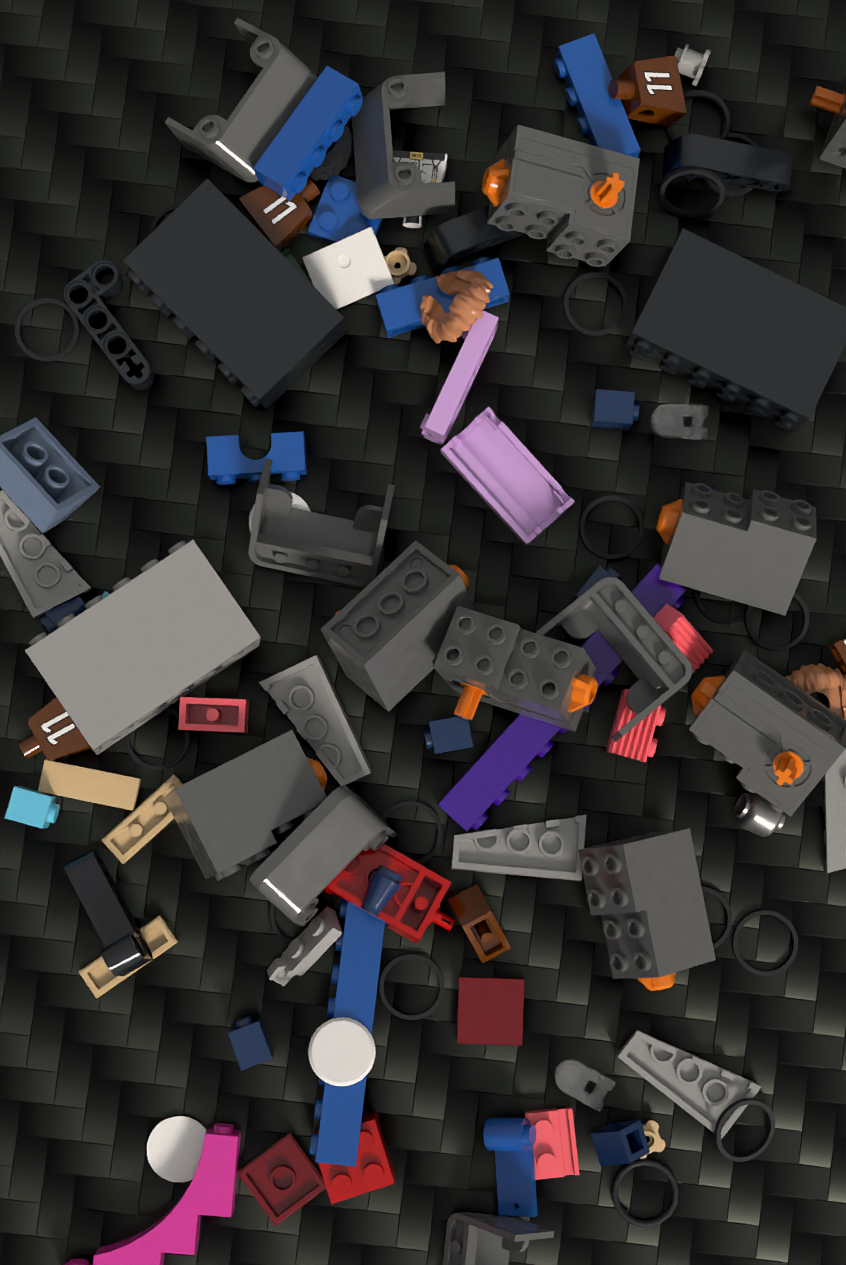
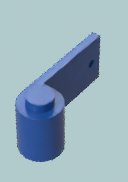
M489 1117L484 1125L483 1138L486 1149L488 1151H495L499 1216L536 1217L538 1212L533 1149L536 1141L535 1126L531 1125L528 1118Z

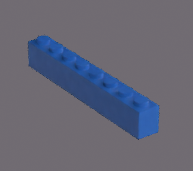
M342 898L339 918H345L344 932L342 931V934L336 940L335 951H341L340 965L333 964L331 984H337L336 998L329 997L327 1017L333 1019L342 1017L354 1019L364 1025L372 1035L385 922ZM367 1075L359 1082L349 1086L331 1085L319 1078L318 1085L325 1087L323 1099H316L314 1119L320 1120L319 1134L312 1133L310 1154L316 1155L315 1162L356 1167Z

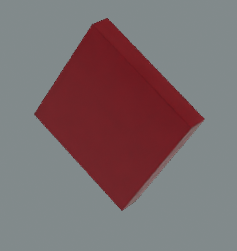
M459 976L457 1043L522 1045L524 978Z
M291 1131L237 1171V1174L275 1226L326 1189L322 1173Z

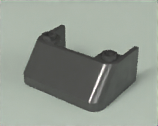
M237 18L234 24L251 48L250 57L256 66L262 68L259 75L227 120L218 115H208L197 123L193 131L169 117L165 123L188 150L243 181L255 182L258 181L253 167L318 77L277 38Z
M445 72L389 77L363 97L360 111L355 116H351L358 208L363 216L370 219L455 213V181L422 184L421 172L416 165L410 162H394L390 110L445 106Z
M266 459L256 495L248 552L250 559L259 566L364 587L376 578L395 485L388 484L384 508L373 505L363 506L357 510L355 520L353 521L292 508L293 497L290 491L282 486L269 484L273 460Z
M614 577L601 579L536 632L548 637L561 626L571 638L582 640L598 630L639 679L628 690L626 696L627 705L635 714V717L612 736L615 742L675 694L692 676L690 661L625 584Z
M342 785L335 789L254 871L249 882L292 922L307 927L310 924L309 920L318 911L316 907L318 899L316 897L362 850L368 851L372 848L376 851L384 845L388 836L394 838L397 833L360 796L345 785Z
M472 1212L454 1213L447 1222L443 1265H508L510 1251L514 1253L524 1251L528 1247L529 1240L554 1238V1231L517 1217Z

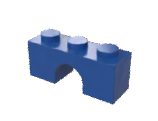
M303 431L271 433V449L265 457L258 460H252L243 455L242 440L239 435L206 437L208 476L211 480H216L217 484H235L236 479L249 478L250 483H260L266 459L273 460L270 477L281 476V481L300 480V475H307L306 442Z

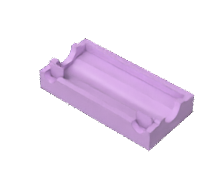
M482 311L483 317L477 319L476 323L471 325L470 331H464L462 338L465 341L430 415L426 413L420 425V428L423 429L421 434L424 435V438L441 446L444 445L496 334L499 317L486 311Z
M490 407L486 408L467 428L454 436L441 448L442 455L525 546L529 545L575 503L510 429L495 416Z

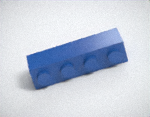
M593 33L558 46L557 57L554 59L555 70L559 78L564 77L568 87L565 89V94L571 107L575 106L579 117L576 120L581 135H587L590 145L638 158L640 148L621 100L609 97L608 86L613 79L595 34Z
M326 66L253 167L259 183L289 201L292 200L296 193H300L306 186L308 176L314 167H319L324 161L326 151L333 141H338L342 136L344 126L350 117L355 116L360 111L363 96L359 84Z
M483 257L473 261L472 266L460 269L459 266H453L441 272L443 274L465 269L480 272L493 285L489 293L490 302L486 303V308L509 302L510 293L499 258L491 260L490 257ZM429 275L416 277L411 280V284L399 287L398 284H393L380 290L381 293L375 296L387 338L426 327L421 321L420 305L423 296L430 295L443 307L445 313H449V306L452 305V300L457 294L449 296L438 287L436 277L429 278Z

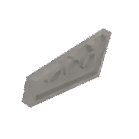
M1 490L0 556L33 619L44 615V612L91 591V587L78 575L65 558L59 554L46 537L40 533L7 494Z
M315 655L259 682L264 690L268 691L276 701V705L283 714H286L295 725L302 738L307 740L318 758L341 786L373 772L319 655Z
M846 749L822 777L824 781L823 812H825V873L846 868Z
M586 815L454 835L451 869L581 881L582 869L578 850L584 848Z
M637 1029L616 1054L619 1059L713 1133L718 1118L729 1105L740 1099L753 1098L762 1087L751 1080ZM747 1105L737 1108L727 1117L721 1130V1139Z

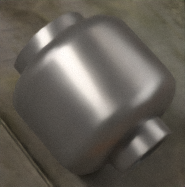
M743 793L739 797L734 809V814L740 827L762 837L771 835L775 830H780L786 818L784 812L774 810L767 800L758 793Z

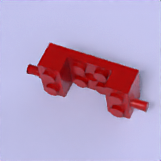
M385 844L376 851L372 848L368 851L362 850L323 890L329 895L334 893L361 908L369 885L368 875L373 870H377L381 864L403 876L400 882L402 887L382 909L379 916H375L389 924L387 928L416 944L420 941L427 926L432 922L449 932L456 919L439 911L440 903L452 882Z

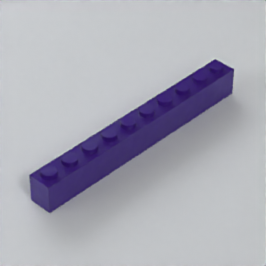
M658 564L631 591L652 618L655 617L665 604L677 610L684 602L680 596L686 591L681 585L659 579L660 566ZM597 630L581 647L584 648L598 671L596 676L598 688L601 683L608 686L619 674L616 667L622 659ZM591 704L585 706L584 710H586ZM519 714L442 798L438 806L466 831L471 827L477 830L489 817L485 811L490 805L494 803L499 806L510 794V791L507 789L514 779L520 782L532 769L529 765L530 761L536 755L542 758L554 745L550 739L558 731L564 734L567 729Z

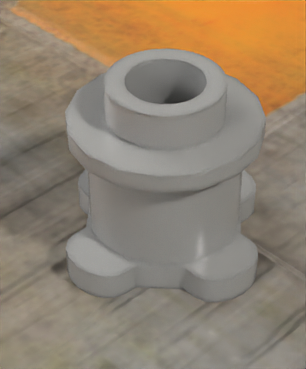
M686 44L684 50L677 48L675 53L680 74L694 79L692 85L697 86L711 51L706 49L705 54L689 49V45Z

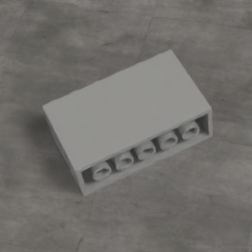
M194 540L187 544L185 541L177 543L168 550L169 556L160 562L157 559L148 562L140 569L142 574L133 580L126 577L113 586V593L105 598L101 595L95 597L85 605L87 610L76 617L74 614L66 616L57 623V630L49 635L43 632L28 643L31 647L26 649L25 652L97 755L180 700V697L186 696L260 645V635Z

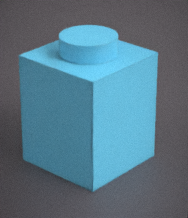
M14 786L5 818L42 829L48 828L50 823H55L59 813L60 805L56 804L58 796L38 792V790L23 786Z

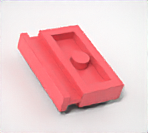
M572 1107L525 1111V1118H528L531 1125H534L536 1129V1141L533 1145L535 1180L565 1177L566 1175H580Z

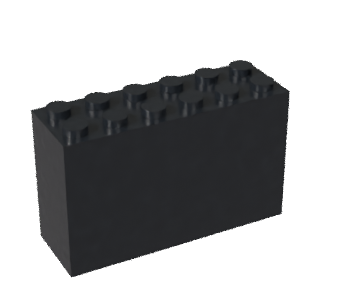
M208 178L123 260L129 268L126 274L144 294L149 290L152 292L148 297L165 316L168 317L171 313L174 315L171 320L189 340L193 336L197 338L193 343L210 362L215 358L219 361L216 364L217 368L233 385L237 381L242 384L238 389L254 407L261 404L267 410L348 331L344 317Z
M683 229L625 347L630 349L629 353L640 360L647 361L649 358L659 363L658 367L669 374L675 375L677 372L688 377L687 381L695 387L704 389L706 386L717 391L716 396L724 401L733 403L735 400L745 405V410L753 415L762 417L764 414L774 419V424L782 429L791 431L793 428L797 430L810 419L846 345V307Z

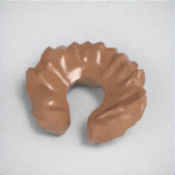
M474 270L452 271L436 277L437 285L441 291L448 296L457 294L452 300V305L449 306V313H445L443 307L430 295L422 297L420 305L421 321L426 326L429 336L435 343H440L442 340L457 342V338L463 335V331H470L471 325L475 324L477 319L483 317L482 311L486 308V303L490 302L489 293L493 285L486 279L485 275Z
M822 663L818 665L809 664L808 666L801 665L799 670L792 671L790 676H785L787 680L809 695L814 692L823 693L829 701V709L846 720V674H842L838 668L834 670Z

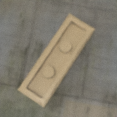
M44 760L38 792L134 811L141 778Z
M176 774L171 776L102 839V842L122 864H125L174 819L164 797L173 789L184 784Z
M159 915L140 928L152 952L153 959L179 942L162 915ZM100 956L81 969L79 973L97 999L144 965L125 976H115L107 967L103 957Z

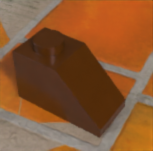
M478 884L448 899L482 963L511 949Z

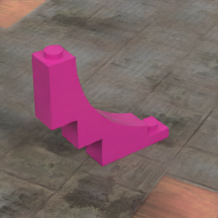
M216 1123L214 1128L209 1127L205 1133L198 1168L192 1182L178 1202L161 1219L142 1232L120 1242L99 1247L94 1255L93 1265H164L165 1253L195 1255L199 1242L201 1215L231 1217L233 1214L241 1130H234V1125L226 1123ZM71 1259L69 1263L65 1262L63 1265L92 1264H89V1261L86 1259Z

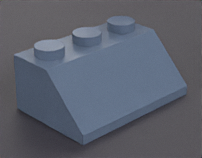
M36 417L0 436V488L42 533L65 521L100 488Z

